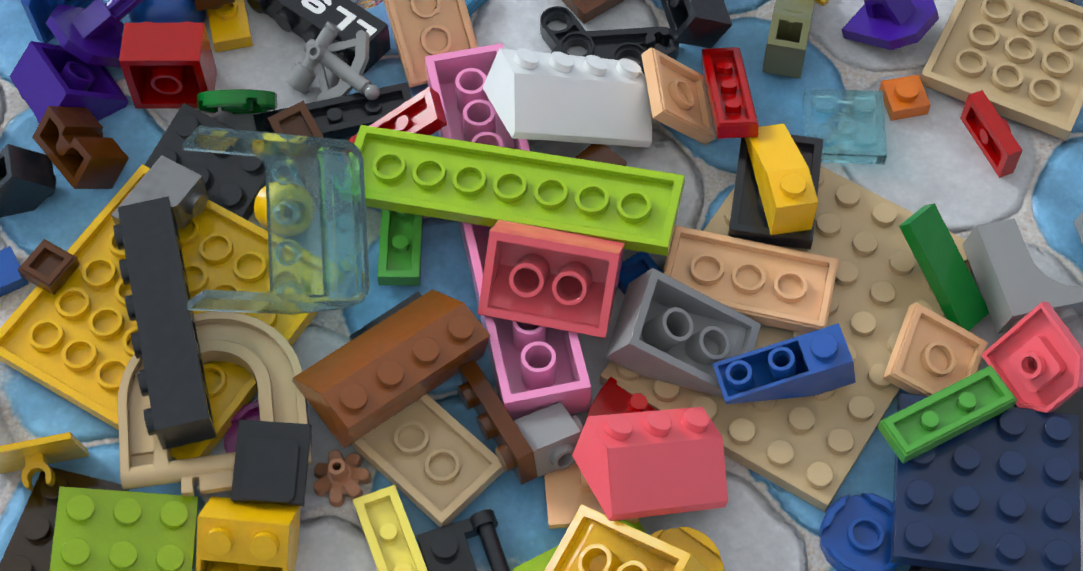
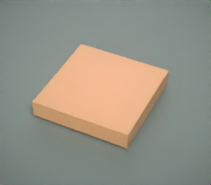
M651 47L642 53L652 118L704 145L716 139L704 76Z
M915 302L908 307L882 379L912 395L929 397L978 372L983 359L981 354L986 350L988 342Z

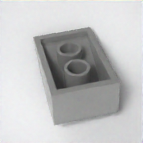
M652 268L628 284L605 358L641 376L723 397L712 363L753 351L761 323Z

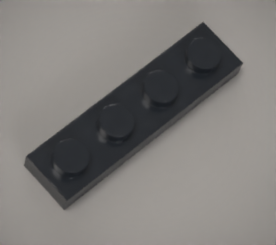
M406 82L379 88L380 95L375 100L367 99L364 94L354 93L307 103L306 106L327 142L356 135L361 125L370 126L412 97ZM287 108L253 115L259 142L277 152H281L283 149L272 131L267 118Z

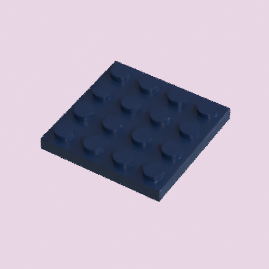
M900 393L897 401V412L928 396ZM1012 407L905 463H902L895 454L890 563L949 571H1081L1078 415L1058 412L1044 413L1034 411V409Z

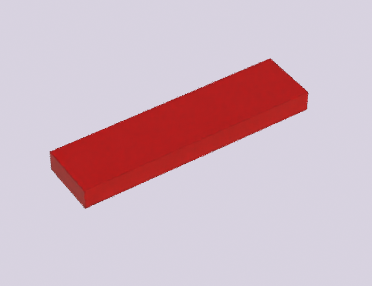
M708 48L701 50V63L717 139L758 137L759 124L740 48Z

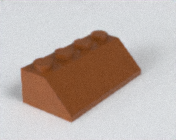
M432 289L293 377L292 382L342 447L346 448L459 373V366L482 358L490 334L464 302Z

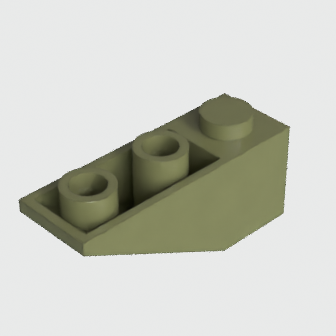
M776 0L762 72L801 79L815 0Z

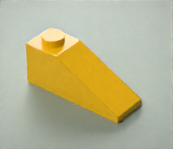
M785 124L759 127L758 137H747L745 140L770 234L777 235L812 230L818 199L808 165Z

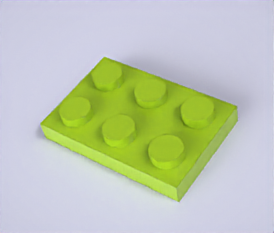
M59 486L49 571H192L198 496L183 497V495Z

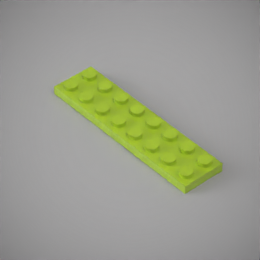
M361 125L337 194L340 202L488 227H493L498 220L622 242L625 243L624 249L668 256L685 185V175Z

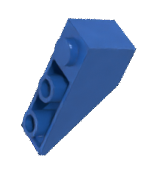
M839 323L712 363L725 404L815 396L856 383L853 359Z

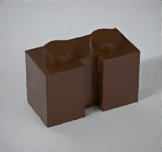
M48 106L32 137L74 189H112L129 159L113 138L103 137V126L87 107Z

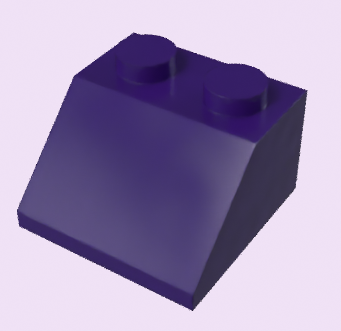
M31 41L9 76L22 99L26 101L36 116L38 123L43 118L48 106L87 107L92 115L100 121L125 108L129 102L105 66L87 64L64 50L60 45Z

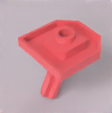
M1048 301L1041 302L981 354L986 363L994 368L1016 397L1017 401L1015 404L1018 408L1034 409V411L1044 413L1053 412L1083 388V348Z

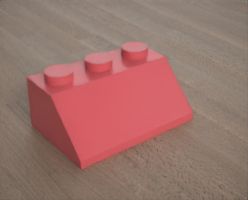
M498 220L489 231L478 314L606 338L618 287L625 243Z
M703 407L587 417L572 457L609 521L726 507L728 493L723 437Z

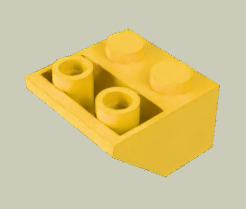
M211 496L197 516L196 571H294L299 548L300 506L232 502L231 498Z

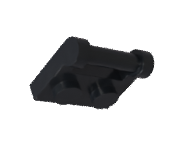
M491 509L482 510L473 514L468 519L417 535L418 544L427 570L477 571L466 539L479 535L491 571H510L495 529L498 526V521L494 511Z

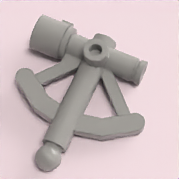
M327 21L326 26L323 27L317 39H310L305 44L304 51L307 55L302 63L294 64L290 75L285 81L293 89L306 94L317 75L322 92L318 94L317 101L345 96L353 88L360 94H364L369 100L377 99L380 95L379 88L363 76L369 60V33L360 30L356 33V38L333 43L341 29ZM355 47V57L351 66L333 54V52ZM325 67L342 79L337 86L331 89L329 88Z

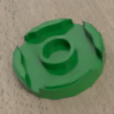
M214 90L201 92L196 95L197 109L204 113L216 114L218 107H221V111L232 114L265 113L277 108V94L265 90Z

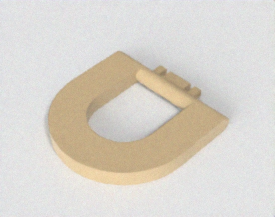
M213 311L194 314L202 362H231L243 367L254 377L258 389L260 421L309 424L307 400L292 382L293 377L302 372L299 359L289 342L276 329L257 318L241 313ZM134 353L123 373L118 392L120 479L123 490L181 482V493L183 497L195 496L194 483L199 481L201 495L231 491L236 452L171 461V448L163 450L157 435L149 436L143 410L151 408L149 396H142L137 377V371L144 369L143 358L137 359ZM311 441L308 464H313Z

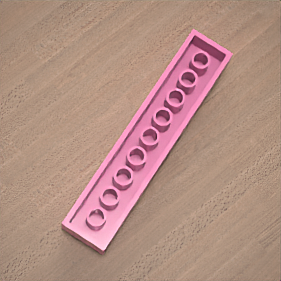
M503 43L425 56L428 87L439 93L447 125L438 130L439 137L530 151L527 139L511 138L482 88L499 48L504 49ZM459 222L479 308L489 231L492 227ZM480 315L483 327L490 334L487 349L498 397L513 420L558 402L563 403L569 414L589 410L591 384L576 332Z

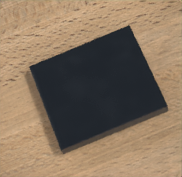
M239 420L231 501L304 506L312 425Z

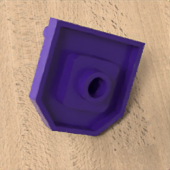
M95 0L87 8L58 4L46 24L61 47L85 63L121 68L119 57L122 44L121 34L124 30V23L121 19L144 0H109L107 3L103 0Z
M864 0V5L841 30L845 39L894 50L918 43L938 21L939 16L934 0Z

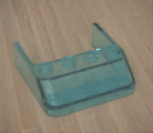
M198 126L183 141V150L255 156L264 163L270 293L204 289L187 301V310L292 315L348 309L366 299L370 290L364 163L363 156L356 145L342 139Z

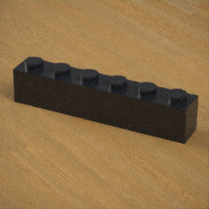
M169 196L118 207L120 224L113 225L118 249H125L126 259L119 260V266L124 285H131L132 295L125 296V303L130 321H137L138 332L131 333V340L136 358H143L144 369L137 371V377L142 396H149L151 408L143 410L149 436L157 435L163 450L217 438L177 221Z

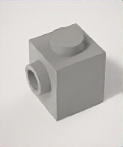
M562 402L513 420L534 452L538 477L555 470L566 469L575 463L572 454L583 430V425L576 415L570 416Z

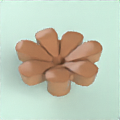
M332 450L328 454V464L318 463L315 466L314 476L319 479L314 483V492L317 496H324L329 492V502L333 507L342 506L345 495H348L351 500L363 496V490L358 484H368L371 481V473L367 469L360 467L363 459L356 453H351L346 458H343L339 450Z

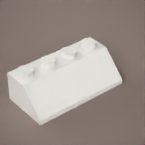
M499 48L482 88L511 138L650 147L652 143V113L646 78L641 71V67L636 62L627 58L614 60L600 58L595 55L584 57L567 55L562 52H533L525 48H518L517 50Z

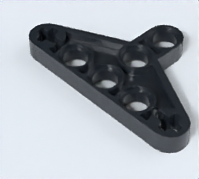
M561 6L546 9L540 17V34L552 50L551 53L562 52L570 55L567 53L570 47L581 46L587 50V53L583 55L584 57L595 55L604 59L620 60L623 57L632 56L640 61L638 65L641 67L644 75L641 54L649 48H655L675 60L678 57L679 43L674 42L671 30L668 27L586 31L573 13ZM560 20L566 23L567 27L560 31H554L547 27V25L551 21Z

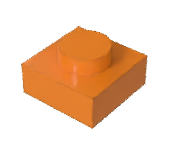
M919 74L881 81L879 92L890 121L928 114L931 104Z

